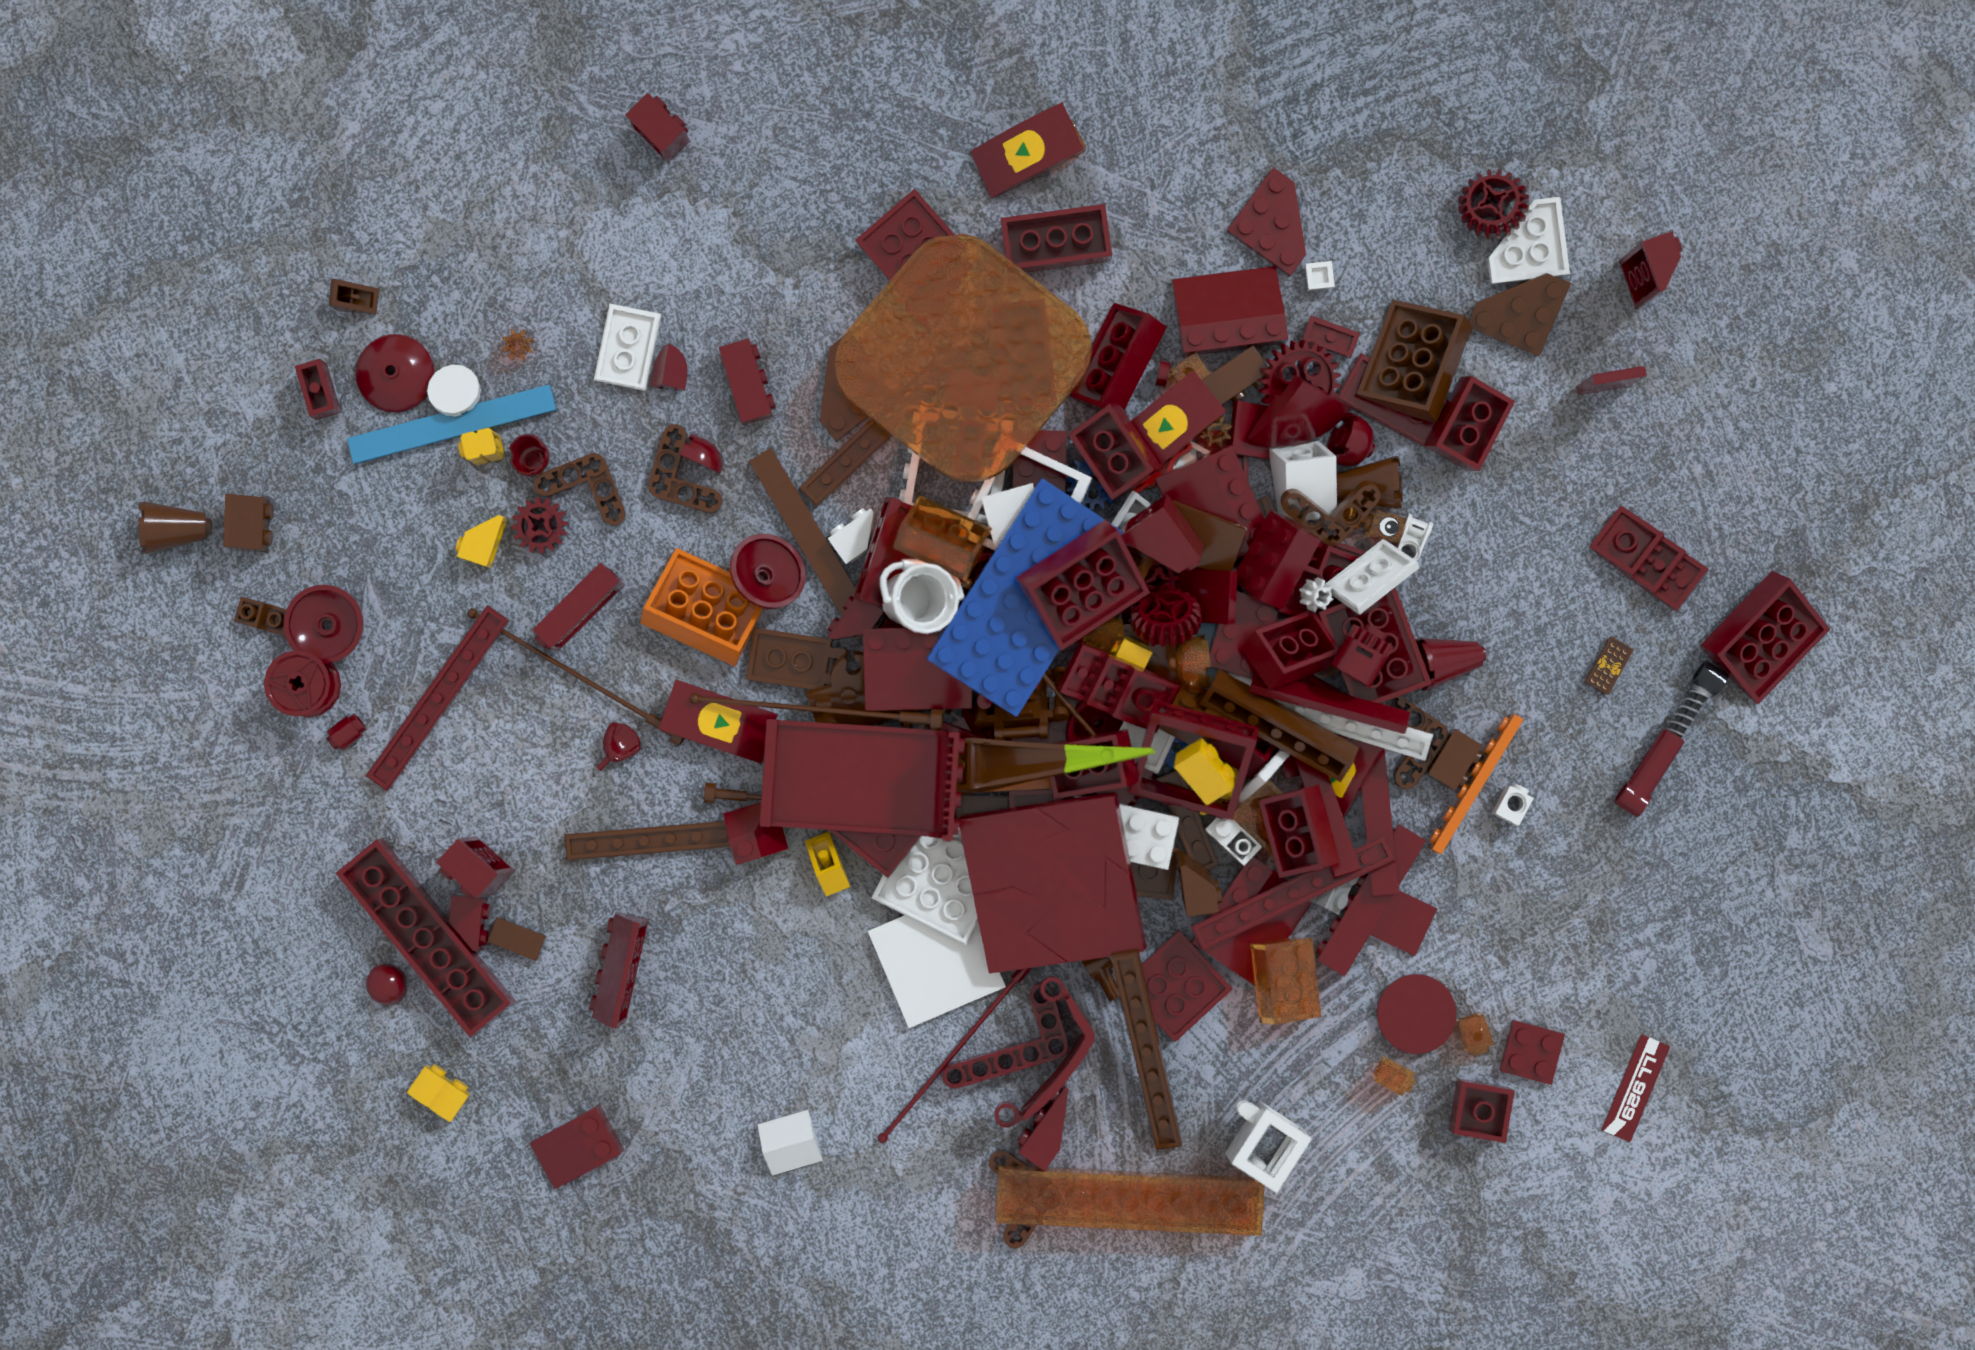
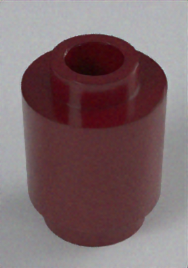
M353 713L351 716L346 715L327 730L329 736L326 739L335 750L340 748L344 751L364 736L363 732L367 728L361 719Z

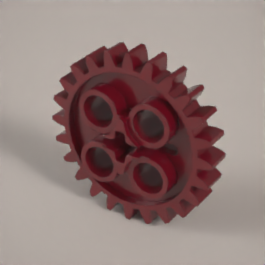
M1291 340L1290 348L1285 344H1281V353L1273 350L1274 359H1265L1269 365L1268 368H1260V371L1265 373V377L1258 379L1259 382L1264 383V387L1258 389V392L1266 394L1261 399V402L1269 404L1276 394L1281 396L1294 375L1338 398L1339 395L1334 392V388L1341 387V384L1336 383L1335 379L1339 378L1341 374L1333 371L1339 366L1338 363L1330 362L1333 354H1325V347L1319 346L1317 348L1318 343L1310 342L1308 345V341L1300 340L1299 344ZM1312 361L1313 369L1310 373H1307V365ZM1288 367L1289 374L1283 379L1282 372Z

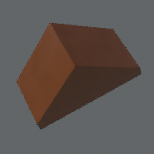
M331 279L329 306L341 312L377 314L379 288Z

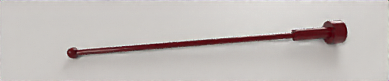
M1032 968L1016 970L1011 976V982L887 1130L878 1135L880 1143L887 1142L888 1135L1016 983L1019 984Z

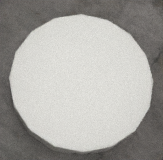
M449 365L434 373L429 381L427 392L430 402L438 412L446 416L456 417L466 411L469 412L475 407L480 398L481 387L478 378L472 370L462 365Z

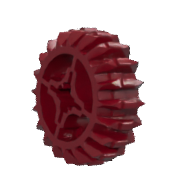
M1488 169L1486 172L1487 176L1483 177L1478 172L1476 175L1477 181L1469 178V187L1461 189L1463 196L1458 198V202L1461 204L1458 207V212L1463 214L1461 216L1462 223H1468L1467 229L1469 231L1475 229L1477 237L1485 232V238L1488 240L1491 234H1495L1496 238L1500 239L1501 232H1505L1507 236H1510L1511 227L1518 230L1520 228L1518 221L1525 222L1526 215L1524 213L1529 212V205L1526 203L1530 200L1529 195L1525 194L1527 192L1526 186H1520L1521 180L1518 177L1512 180V173L1510 171L1505 176H1502V170L1498 169L1496 175H1492L1491 170ZM1492 188H1500L1503 191H1495ZM1483 192V200L1477 203L1478 206L1472 208L1476 197ZM1489 197L1494 204L1498 205V211L1496 207L1490 204ZM1515 200L1514 208L1505 217L1504 209L1510 206V202ZM1492 217L1495 221L1485 220L1484 218Z
M1169 587L1167 590L1159 588L1157 592L1149 590L1150 593L1135 602L1131 608L1130 622L1136 638H1141L1143 643L1150 642L1152 647L1157 644L1161 645L1162 648L1165 645L1174 647L1176 643L1184 645L1185 640H1192L1193 635L1198 634L1202 623L1200 604L1196 601V597H1191L1189 592L1182 593L1181 589L1172 591Z

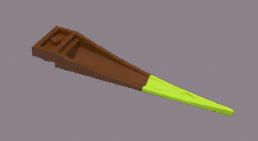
M965 738L964 754H958V765H963L962 781L956 782V792H985L1156 753V751L1152 748L1062 745Z

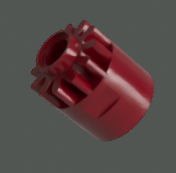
M1353 624L1330 665L1371 687L1394 647L1385 641L1388 635L1377 628L1366 624L1364 629Z

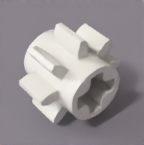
M1316 578L1315 582L1307 579L1306 584L1302 589H1299L1302 597L1300 603L1307 605V609L1316 612L1317 608L1326 610V606L1333 600L1331 594L1332 586L1325 584V580Z

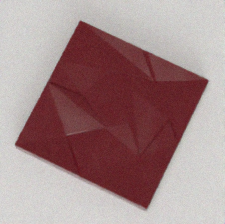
M1117 792L963 815L959 818V828L989 974L1111 957L1112 952L1138 949L1139 952L1145 951L1147 947Z

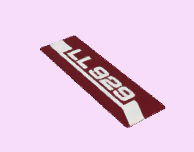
M1643 1034L1640 1036L1602 1127L1603 1131L1631 1142L1670 1049L1669 1045Z

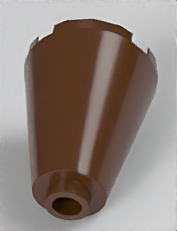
M1399 456L1389 457L1336 473L1337 499L1344 500L1359 483L1367 480L1374 482L1381 494L1380 500L1375 506L1394 509L1402 508L1403 487L1402 474L1398 472V466H1401ZM1364 490L1362 492L1364 497L1373 496L1371 491Z
M146 501L139 502V510H141L142 517H139L141 554H149L206 540L207 534H212L211 518H206V513Z

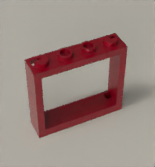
M1154 700L1141 748L1151 747L1156 726L1160 724L1245 747L1229 800L1218 798L1206 805L1195 791L1142 778L1148 755L1138 757L1136 770L1139 782L1130 786L1129 793L1144 799L1158 800L1166 805L1184 807L1192 812H1203L1219 819L1233 820L1257 742L1259 727Z

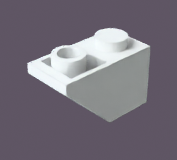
M862 508L851 516L852 522L846 526L841 523L830 531L832 536L828 540L847 566L868 552L875 516L871 508L867 511Z
M1216 818L1205 829L1221 847L1243 866L1262 848L1234 820Z

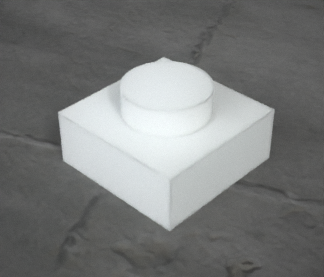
M1332 261L1305 264L1307 291L1333 289L1335 287Z

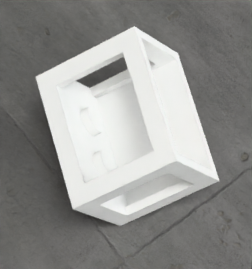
M1241 1100L1237 1103L1236 1110L1246 1121L1225 1154L1231 1164L1277 1193L1312 1138L1303 1128L1260 1100L1256 1105L1248 1102V1100ZM1271 1124L1287 1136L1268 1165H1266L1263 1160L1252 1154V1151Z

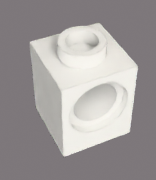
M1516 783L1513 787L1505 786L1491 814L1514 826H1519L1534 798L1527 795L1528 789ZM1512 796H1516L1519 800V807L1515 811L1510 810L1508 807V800Z

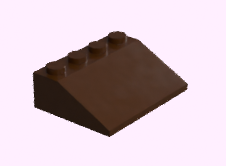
M1392 299L1357 395L1411 417L1437 423L1472 330V326L1465 315Z

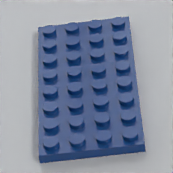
M1041 478L926 660L1017 717L1058 653L1059 648L1027 600L1016 577L1105 519ZM1114 526L1121 534L1122 530Z

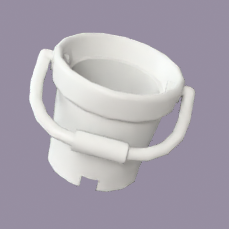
M902 559L901 562L892 563L885 568L880 577L884 612L889 619L913 632L929 634L940 631L951 622L958 610L959 600L964 599L962 585L957 574L949 566L940 562L929 561V559ZM900 568L904 570L887 581V577L892 571Z

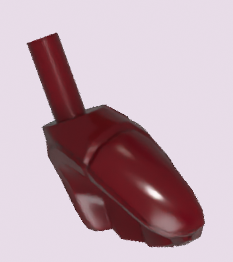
M611 722L603 738V750L606 757L596 766L597 769L602 771L610 761H623L637 754L641 749L637 733L626 724Z

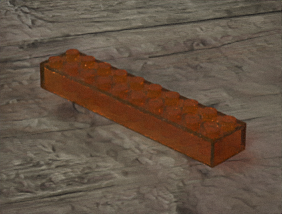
M997 1165L994 1219L996 1223L1262 1236L1265 1185L1253 1177L1047 1167L1043 1171L1041 1168L1033 1166Z

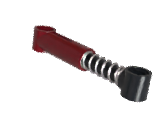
M1707 660L1699 666L1691 681L1694 685L1692 690L1689 691L1690 696L1684 699V705L1679 706L1680 711L1674 714L1675 719L1669 722L1670 727L1667 729L1662 728L1630 780L1618 792L1614 804L1636 818L1642 814L1650 802L1651 794L1685 743L1681 739L1682 736L1685 737V731L1690 729L1689 725L1692 721H1695L1694 717L1697 713H1700L1701 706H1705V700H1708L1710 696H1716L1728 680L1729 674Z

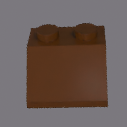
M225 494L223 547L235 551L268 552V546L272 545L273 540L272 531L269 530V520L273 519L274 514L273 504H270L269 499L256 496Z
M1177 850L1176 857L1182 901L1187 917L1219 912L1218 903H1222V894L1218 879H1213L1208 869L1182 850Z

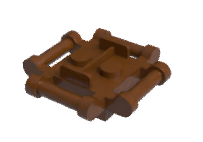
M1055 667L1052 670H1046L1045 673L1058 687L1066 668ZM1041 678L1039 687L1032 692L1017 717L994 704L995 715H988L987 709H981L977 705L979 693L976 692L974 725L976 727H994L995 740L1040 736L1041 739L1049 738L1050 722L1064 721L1069 718V709L1066 708L1056 694L1055 708L1053 710L1049 709V685L1043 678Z

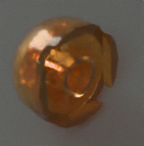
M1205 634L1193 635L1192 640L1184 641V645L1178 643L1174 648V655L1169 656V670L1175 671L1177 679L1185 686L1194 688L1210 686L1211 675L1205 676V671H1208L1210 667L1209 647Z

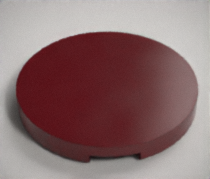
M1408 974L1394 980L1383 990L1377 1003L1376 1018L1379 1029L1390 1044L1407 1053L1421 1054L1437 1049L1450 1037L1456 1023V1006L1451 993L1441 982L1427 975Z

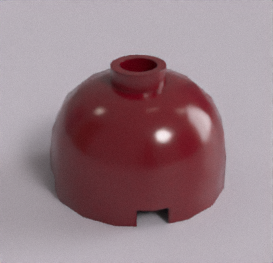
M1346 413L1342 417L1341 421L1343 423L1340 427H1334L1331 431L1326 448L1336 455L1337 465L1349 467L1356 466L1366 458H1369L1374 452L1375 444L1373 443V430L1368 422L1353 413Z

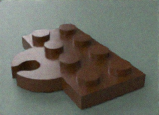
M854 651L855 660L860 663L859 668L854 671L846 669L847 659L844 654L840 656L833 664L830 672L831 684L806 691L810 706L865 711L864 653ZM888 710L871 712L900 714V711L915 713L921 710ZM812 712L815 722L873 726L879 722L883 723L892 720L890 718Z

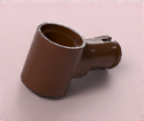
M1110 957L1082 961L1090 978H1094L1096 982H1099L1109 1001L1120 997L1117 982L1112 974L1114 971Z

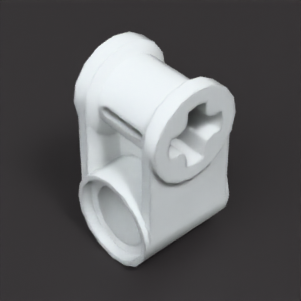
M1408 513L1402 525L1396 548L1399 550L1404 546L1411 548L1413 551L1412 558L1418 560L1424 544L1431 533L1433 522H1423L1413 518V515Z

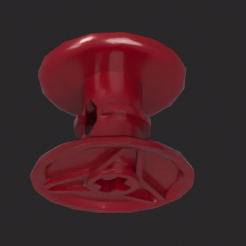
M295 650L285 652L272 661L266 670L264 688L266 697L271 705L281 713L295 717L310 718L320 716L333 707L339 698L341 680L339 672L333 663L323 664L313 654Z

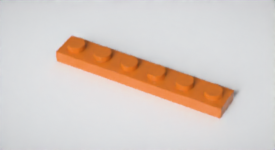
M1510 714L1509 717L1504 716L1497 727V730L1500 732L1495 740L1491 738L1483 750L1486 753L1484 758L1472 767L1469 773L1472 777L1468 784H1464L1462 788H1459L1456 797L1459 799L1454 807L1449 806L1442 817L1445 821L1440 830L1436 828L1428 840L1431 844L1428 849L1437 854H1442L1524 719L1516 714Z

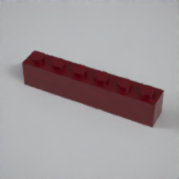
M1398 824L1396 829L1393 828L1398 883L1400 885L1426 840ZM1370 873L1360 877L1356 886L1360 887L1355 897L1350 894L1347 905L1344 907L1347 910L1342 919L1338 917L1335 919L1329 929L1333 933L1328 942L1323 939L1316 951V954L1319 955L1317 961L1344 977L1393 895L1372 896Z

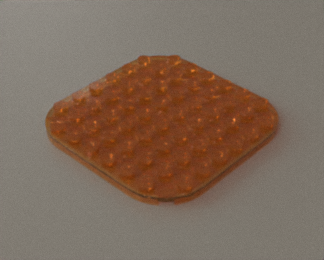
M958 233V235L944 237L941 235L930 239L913 253L842 337L836 351L835 371L838 384L845 397L944 476L957 481L979 482L991 479L1005 471L1081 382L1090 364L1091 341L1086 324L1070 306L985 241L971 235Z

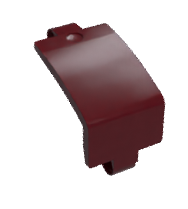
M1048 976L1042 980L1040 984L1041 994L1048 1001L1066 1000L1073 1018L1082 1030V1033L1065 1059L1022 1106L1021 1111L1010 1101L1000 1102L996 1106L995 1120L1001 1127L1009 1128L1021 1120L1026 1121L1040 1110L1067 1082L1095 1040V1034L1089 1021L1063 982L1056 976ZM1051 981L1058 983L1060 986L1059 992L1054 996H1050L1045 992V985ZM1003 1108L1012 1109L1014 1112L1013 1118L1009 1121L1002 1120L999 1117L1000 1110Z

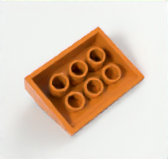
M676 548L643 607L640 624L736 667L764 608L751 604L739 594L732 582L729 571Z

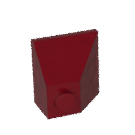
M761 802L723 813L728 840L736 865L789 849L783 827L760 826Z

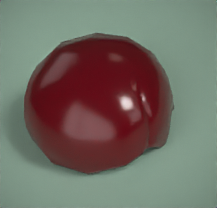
M524 434L518 436L510 444L509 449L512 455L510 463L519 474L533 477L544 472L550 461V452L540 438L535 435Z
M384 963L375 966L367 975V992L380 1005L391 1006L399 1003L407 993L406 976L397 966Z

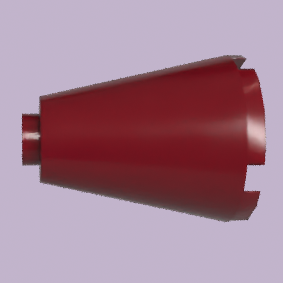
M1415 639L1432 683L1421 689L1423 691L1433 689L1482 667L1483 661L1486 660L1485 648L1480 646L1477 641Z

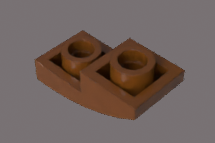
M241 596L234 622L285 636L284 616L287 609Z

